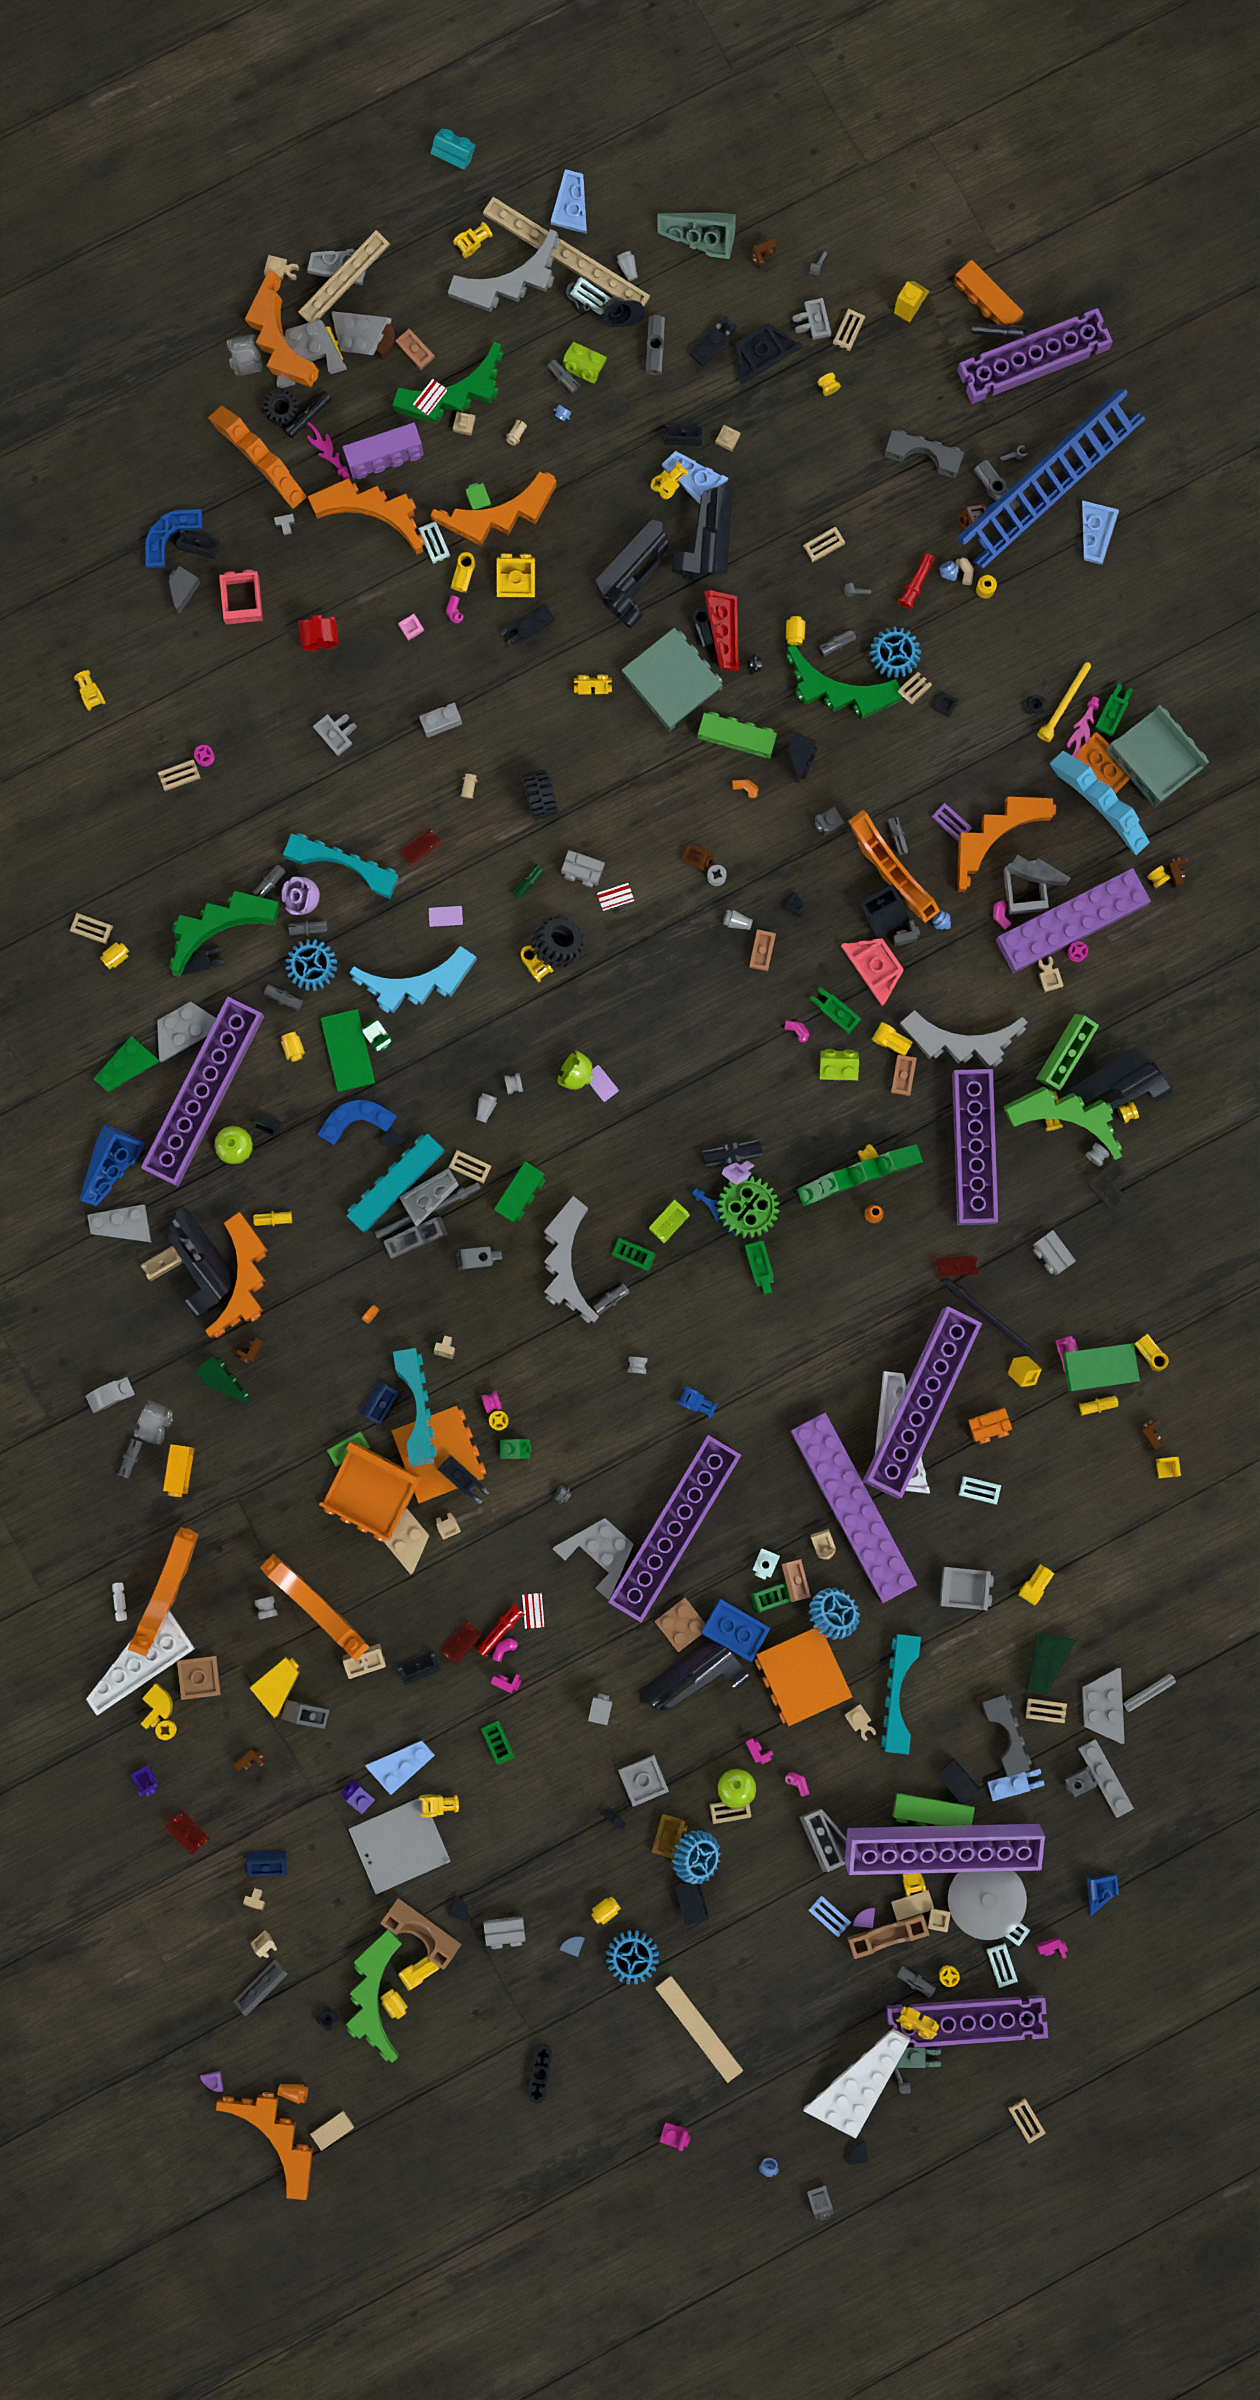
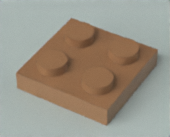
M683 1598L655 1620V1623L678 1652L699 1637L705 1626L704 1621L686 1598Z
M217 1656L177 1661L181 1700L221 1695Z

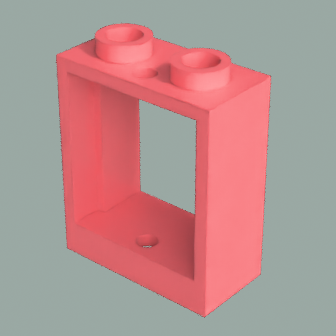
M244 570L243 573L225 572L224 575H219L225 624L263 621L258 573L254 572V570ZM254 582L256 609L229 611L227 585Z

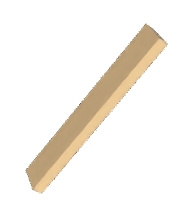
M376 230L298 313L308 323L319 320L386 250L390 243Z
M670 1975L655 1987L726 2082H730L739 2075L743 2069L673 1977Z

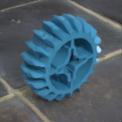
M893 627L892 632L886 628L885 634L879 632V638H874L873 641L875 643L871 644L870 647L873 649L870 651V656H873L871 663H877L874 667L875 669L882 668L880 674H884L886 671L888 672L887 677H890L891 673H894V678H898V673L905 677V671L910 674L912 673V668L917 667L916 662L920 661V657L917 655L921 654V650L916 648L920 644L919 642L913 643L916 637L912 636L910 638V631L904 634V628H901L899 632H897L896 627ZM893 639L899 640L896 644L886 643V641ZM904 644H906L910 650V658L907 657V654L903 651ZM880 647L888 655L886 662L881 657ZM899 648L898 655L896 654V656L894 655L891 658L892 652ZM895 661H899V662H901V663H903V662L905 663V664L900 665V666H892V665H891V664H892L893 662H895Z
M309 939L306 940L307 945L305 946L302 942H299L301 948L298 949L296 946H293L295 954L289 952L288 955L292 959H286V963L291 964L286 967V970L292 971L288 974V977H294L292 983L296 984L299 982L298 987L300 989L304 984H306V991H309L310 985L316 991V985L318 984L323 989L324 985L322 982L325 981L327 984H330L328 976L334 978L335 975L331 971H337V967L332 966L337 963L336 959H331L335 956L334 952L329 953L331 948L329 946L324 948V942L317 946L318 941L314 939L313 945H311ZM307 951H315L310 957H301ZM321 953L327 960L326 969L318 964ZM297 961L304 965L302 977L296 970ZM314 961L316 967L309 969L306 963ZM313 973L322 974L316 979H308Z
M829 1587L823 1591L821 1590L813 1597V1602L809 1605L811 1608L809 1614L813 1616L810 1621L815 1622L813 1628L818 1627L820 1629L819 1634L824 1632L825 1638L831 1636L832 1640L837 1638L840 1640L848 1637L856 1630V1625L860 1622L857 1619L860 1613L856 1612L859 1606H854L855 1599L851 1600L849 1598L850 1594L845 1595L844 1589L838 1591L837 1587L832 1589Z
M697 1830V1832L691 1831L690 1834L684 1835V1839H679V1845H675L677 1850L672 1853L675 1856L672 1860L675 1864L673 1869L677 1871L676 1875L683 1881L691 1884H702L703 1881H709V1876H714L713 1871L718 1869L716 1865L718 1862H721L718 1856L722 1853L718 1851L720 1845H718L717 1840L711 1834L701 1830Z
M628 1930V1937H625L624 1933L621 1932V1940L614 1937V1941L617 1944H609L613 1951L608 1950L606 1952L607 1955L612 1956V1958H607L606 1962L613 1963L608 1969H616L613 1976L616 1977L618 1974H621L619 1977L621 1982L624 1977H627V1984H630V1978H634V1984H638V1977L641 1978L642 1982H645L644 1974L650 1978L652 1974L649 1972V1969L656 1971V1967L652 1963H659L658 1959L653 1958L658 1956L659 1952H652V1950L657 1948V1945H649L652 1942L651 1937L646 1941L644 1940L646 1933H643L641 1938L638 1937V1930L635 1931V1936H631V1930ZM632 1941L631 1948L628 1951H618L623 1944ZM638 1942L645 1946L649 1957L637 1951ZM633 1948H635V1956H638V1959H634L630 1967L631 1961L630 1958L627 1959V1956H630ZM616 1957L628 1963L627 1972L620 1968ZM647 1963L644 1969L633 1973L636 1964Z

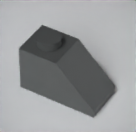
M179 566L177 570L174 569L171 572L169 584L174 607L180 614L200 585L198 577Z
M286 1700L281 1719L295 1724L325 1729L330 1710L302 1702Z

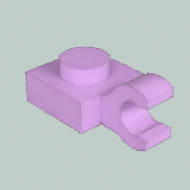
M749 1161L744 1162L742 1165L735 1162L725 1167L722 1175L736 1185L748 1179L751 1175L749 1169L753 1168L754 1165Z

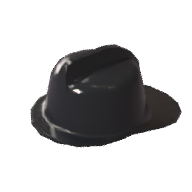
M620 297L611 298L606 304L602 305V321L607 327L635 325L643 319L645 314V308L642 303L634 300H624Z

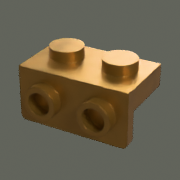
M662 1814L652 1853L674 1859L675 1856L672 1853L677 1850L675 1845H679V1839H681V1836L684 1837L687 1832L688 1826L685 1825V1820Z

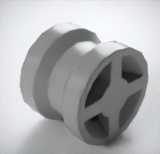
M713 865L708 870L707 879L711 885L720 886L725 882L726 870L721 865Z
M519 1073L511 1077L508 1075L504 1076L508 1095L514 1091L523 1092Z
M1095 1143L1093 1149L1087 1152L1086 1157L1097 1166H1101L1103 1160L1108 1158L1110 1153L1104 1147Z
M629 1357L630 1367L627 1372L646 1374L645 1364L648 1358Z

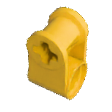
M526 946L521 951V960L533 978L539 983L540 979L549 972L552 973L553 969L550 968V965H544L542 960L539 961L537 954L531 960L525 959L524 953L526 951L533 952L535 949L531 946Z

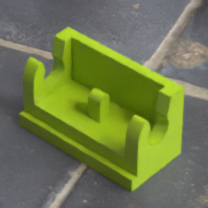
M674 1200L649 1227V1230L665 1243L690 1215Z

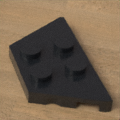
M770 324L764 325L736 342L740 384L742 385L795 353L803 345L799 341L796 342L790 339L787 334L777 331Z

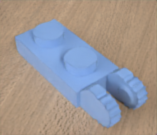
M1036 1769L1011 1777L1005 1776L988 1781L987 1784L992 1801L1044 1786V1781L1040 1780L1028 1784L1027 1777L1041 1774V1770Z

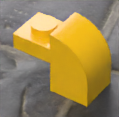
M157 1683L142 1698L153 1708L152 1712L141 1723L146 1729L150 1726L154 1728L161 1720L159 1718L160 1715L164 1719H168L173 1709L170 1694Z

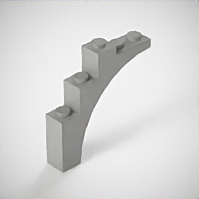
M550 229L544 243L536 254L511 273L489 279H468L454 275L448 290L449 297L492 312L493 307L496 308L499 301L497 295L519 302L520 297L523 298L526 293L527 287L525 285L546 292L548 287L551 288L554 281L552 271L547 269V267H551L554 258L552 256L553 250H557L560 243L558 233Z
M914 1010L899 1026L928 1059L933 1056L936 1059L944 1052L942 1049L944 1047L958 1064L962 1061L966 1063L974 1056L972 1054L974 1052L987 1068L992 1065L995 1068L1003 1061L1001 1057L1004 1055V1052L1000 1047L1005 1049L1012 1042L1010 1039L1015 1034L1017 1037L1026 1030L1024 1026L1028 1022L1022 1017L1011 1026L998 1032L966 1036L939 1029L927 1022Z
M573 1196L544 1231L547 1235L545 1237L546 1240L553 1245L555 1243L558 1244L544 1261L547 1265L545 1268L553 1275L555 1273L558 1274L544 1291L547 1294L545 1298L553 1305L555 1303L560 1305L565 1299L567 1301L565 1305L573 1311L575 1309L580 1311L582 1319L587 1323L590 1321L595 1323L599 1316L587 1305L581 1296L571 1267V1250L574 1235L580 1221L588 1211V1208Z

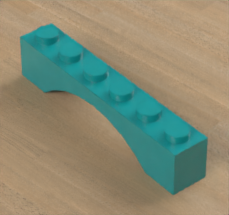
M291 833L283 853L284 858L301 865L318 861H329L345 865L358 873L367 882L373 893L391 899L399 879L398 875L395 874V870L385 867L384 870L379 868L378 864L368 860L366 863L361 861V858L357 855L350 854L348 856L343 854V850L332 847L330 849L325 847V843L315 840L312 842L307 840L308 837L303 834L297 833V835Z
M416 1348L395 1351L393 1355L396 1372L412 1390L417 1407L415 1426L406 1443L411 1467L435 1463L434 1456H437L436 1446L432 1445L431 1438H434V1431L432 1426L429 1427L428 1422L431 1419L430 1408H426V1401H429L427 1390L423 1388L426 1378L425 1373L421 1372L420 1365H423L422 1354H418Z
M896 1634V1638H892L891 1649L894 1650V1657H890L889 1669H892V1677H888L887 1688H890V1696H886L885 1708H888V1716H884L883 1720L886 1735H882L881 1747H884L885 1752L909 1754L911 1734L905 1727L901 1717L899 1693L907 1670L919 1657L921 1637Z

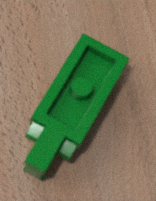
M764 1241L745 1245L757 1287L762 1286L764 1295L771 1294L770 1283L774 1282V1276Z

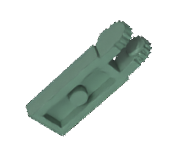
M907 2046L895 2068L941 2067V2062L938 2060L925 2061V2054L938 2055L941 2054V2049Z

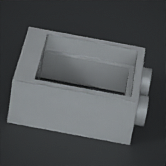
M1009 863L1003 870L1008 914L1047 911L1049 906L1046 884L1038 883L1040 901L1014 904L1010 877L1012 873L1008 871L1012 863Z

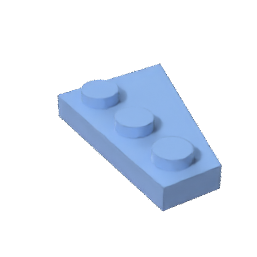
M565 170L551 218V225L587 234L583 174Z
M676 451L662 463V467L667 472L676 465L677 461L687 469L689 473L684 475L678 483L699 504L703 492L728 481L727 477L713 472L708 467L705 468L697 464L696 461Z
M1082 501L1084 560L1103 564L1119 510Z
M420 1741L365 1766L391 1795L434 1757L435 1754L423 1741Z

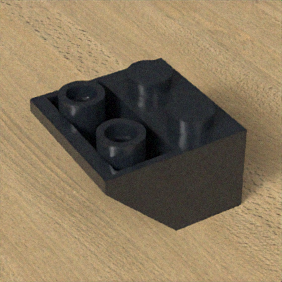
M795 732L789 745L786 759L795 782L800 783L801 778L805 780L810 767L808 763H813L818 748L815 747V740Z
M893 884L863 900L858 905L876 939L910 921L903 901Z

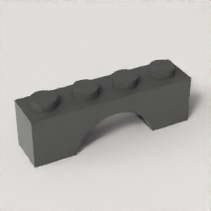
M892 430L884 457L903 462L911 454L923 453L934 460L938 474L956 479L964 452L957 447L951 446L949 448L943 446L938 441L930 442L918 435L910 436L905 431Z
M1002 1694L981 1701L986 1719L1000 1723L1006 1729L1009 1736L1008 1748L1000 1757L1005 1775L1011 1777L1029 1771V1765L1032 1763L1029 1754L1024 1753L1023 1746H1025L1022 1735H1018L1016 1728L1019 1725L1016 1716L1012 1717L1010 1709L1013 1707L1009 1697L1006 1698Z

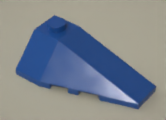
M104 1124L95 1143L80 1200L97 1206L112 1189L113 1183L118 1178L121 1179L123 1177V1172L127 1167L137 1161L145 1143L120 1129Z

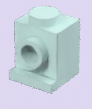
M761 1548L752 1569L756 1571L755 1575L766 1579L767 1576L771 1578L780 1556ZM764 1561H767L769 1563V1567L767 1569H764L762 1567V1563Z

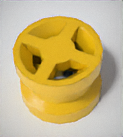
M834 373L826 374L817 381L818 385L823 388L824 396L831 395L841 387L839 382H836Z
M1160 866L1147 876L1154 883L1155 889L1171 879L1164 872L1163 866Z
M1132 1100L1124 1106L1117 1107L1118 1114L1124 1124L1132 1118H1139L1138 1111Z
M868 1144L863 1151L859 1150L857 1152L861 1161L879 1156L871 1144Z
M495 1411L489 1417V1424L495 1430H503L508 1425V1416L502 1411Z
M164 1720L157 1724L155 1732L161 1740H168L175 1736L177 1728L173 1721Z
M946 1965L940 1969L939 1979L943 1985L952 1987L958 1983L959 1973L953 1966Z

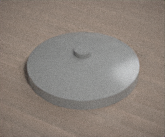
M1014 1871L958 1872L951 1882L948 1892V1906L951 1916L958 1927L972 1937L983 1940L1002 1938L1010 1934L1020 1924L1025 1914L1027 1904L1026 1891L1021 1879Z

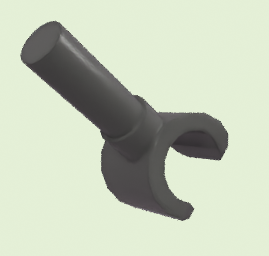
M823 251L817 264L811 263L809 274H820L821 265L827 255L826 251Z
M1021 445L1015 452L1001 456L1000 460L1004 461L1015 457L1022 460L1027 453L1021 454L1019 451L1023 450L1025 446Z
M854 583L846 584L844 587L845 594L848 597L855 594H871V589H855Z
M894 2068L893 2071L898 2080L900 2093H910L909 2082L903 2083L898 2068Z

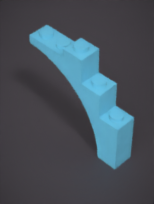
M1064 751L1050 763L1059 778L1082 794L1108 820L1133 854L1137 855L1150 843L1138 823L1140 820L1133 808L1118 800L1113 789L1098 780L1090 766Z
M460 946L446 962L420 976L406 979H387L370 975L356 967L352 968L350 975L352 976L351 980L361 986L363 983L369 987L367 990L375 996L380 995L377 999L380 1009L386 1013L389 1011L394 1013L406 995H408L407 999L415 1005L418 1003L423 1005L435 987H437L436 991L444 997L446 995L451 997L477 959L476 956Z

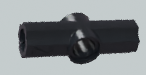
M760 1140L741 1144L739 1142L723 1145L721 1148L703 1151L706 1168L722 1164L731 1165L735 1162L740 1163L746 1159L763 1156Z

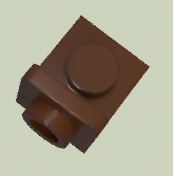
M775 239L753 246L751 258L754 265L757 264L759 269L763 268L764 262L762 257H771L776 252L777 244Z
M985 504L966 507L958 514L959 523L963 531L987 509Z
M688 844L681 861L707 873L713 865L714 855L706 849Z
M1178 857L1170 860L1171 863L1166 867L1171 877L1170 880L1173 888L1180 887L1184 883L1185 875L1179 867L1188 863L1187 858L1182 859Z
M255 1338V1340L250 1341L247 1347L248 1354L236 1350L235 1353L239 1355L238 1359L249 1363V1361L255 1363L265 1342Z
M1151 1419L1142 1425L1144 1428L1140 1432L1150 1448L1156 1450L1162 1446L1160 1443L1162 1440L1156 1431L1153 1432L1152 1429L1159 1425L1160 1421H1153Z
M252 1748L234 1766L238 1771L242 1768L246 1770L254 1763L252 1761L253 1758L260 1766H263L266 1763L263 1760L265 1756L259 1749L255 1751Z

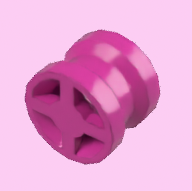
M200 745L194 751V757L199 765L207 767L214 762V753L209 746Z
M1081 941L1072 943L1067 950L1068 958L1073 962L1082 961L1088 953L1087 945Z
M496 1391L488 1396L482 1395L487 1414L491 1413L494 1409H502Z

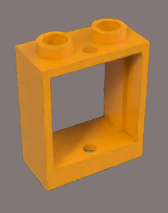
M170 1444L163 1491H168L169 1496L182 1497V1494L188 1493L194 1448Z

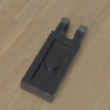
M726 316L689 353L703 367L725 345L728 338L737 329V326L733 324L725 334L720 331L729 320Z
M543 604L513 622L512 625L503 629L501 633L505 636L517 630L519 634L511 637L507 642L509 645H513L555 621V618L546 604Z
M215 948L208 951L194 952L187 961L181 976L224 965L223 959L209 962L208 956L222 953V949Z
M451 1455L437 1469L477 1504H480L482 1501L471 1492L475 1485L483 1494L488 1495L490 1493L479 1483V1480Z

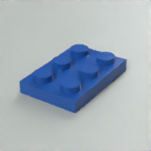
M719 1599L701 1634L751 1663L770 1628Z

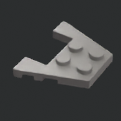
M321 320L286 330L285 339L287 344L302 358L313 361L326 357L328 371L331 374L347 370L325 324ZM278 376V388L282 389L295 385V381Z
M604 1518L556 1545L553 1550L564 1560L578 1546L586 1551L609 1572L596 1587L609 1600L634 1544Z

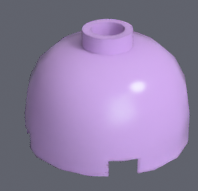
M292 877L290 881L284 884L282 901L286 903L287 907L285 908L289 913L304 915L312 912L318 905L319 889L309 878Z

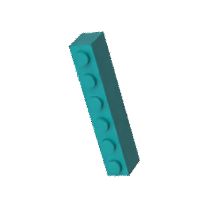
M428 1133L425 1136L421 1135L415 1141L416 1146L412 1150L408 1148L401 1155L403 1159L398 1164L394 1162L388 1169L389 1173L385 1177H379L374 1183L376 1186L371 1191L368 1189L361 1196L362 1200L358 1204L354 1203L347 1210L349 1213L347 1217L363 1233L445 1152Z

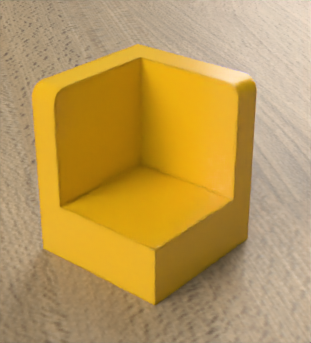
M1028 1356L1013 1358L1008 1375L1021 1387L1036 1385L1042 1369Z
M1179 1457L1156 1459L1158 1478L1181 1476Z

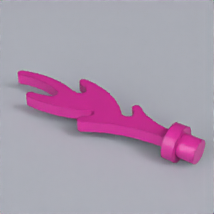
M308 423V426L313 429L317 436V440L307 436L308 440L317 449L324 452L319 453V457L335 465L339 469L337 474L340 477L342 476L344 480L350 477L348 468L341 466L339 453H336V456L333 457V444L329 435L325 434L326 441H323L318 430L311 423Z
M1092 697L1091 701L1087 704L1089 707L1088 711L1074 725V729H1079L1072 735L1067 744V748H1070L1076 742V748L1072 754L1073 757H1076L1080 750L1082 738H1085L1086 744L1089 743L1090 728L1087 721H1091L1092 724L1094 723L1093 712L1099 707V698Z

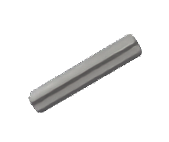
M1171 1674L1163 1677L1123 1703L1125 1709L1128 1712L1134 1710L1175 1684V1678Z

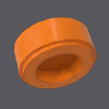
M373 1305L362 1317V1320L365 1323H370L379 1312V1308Z

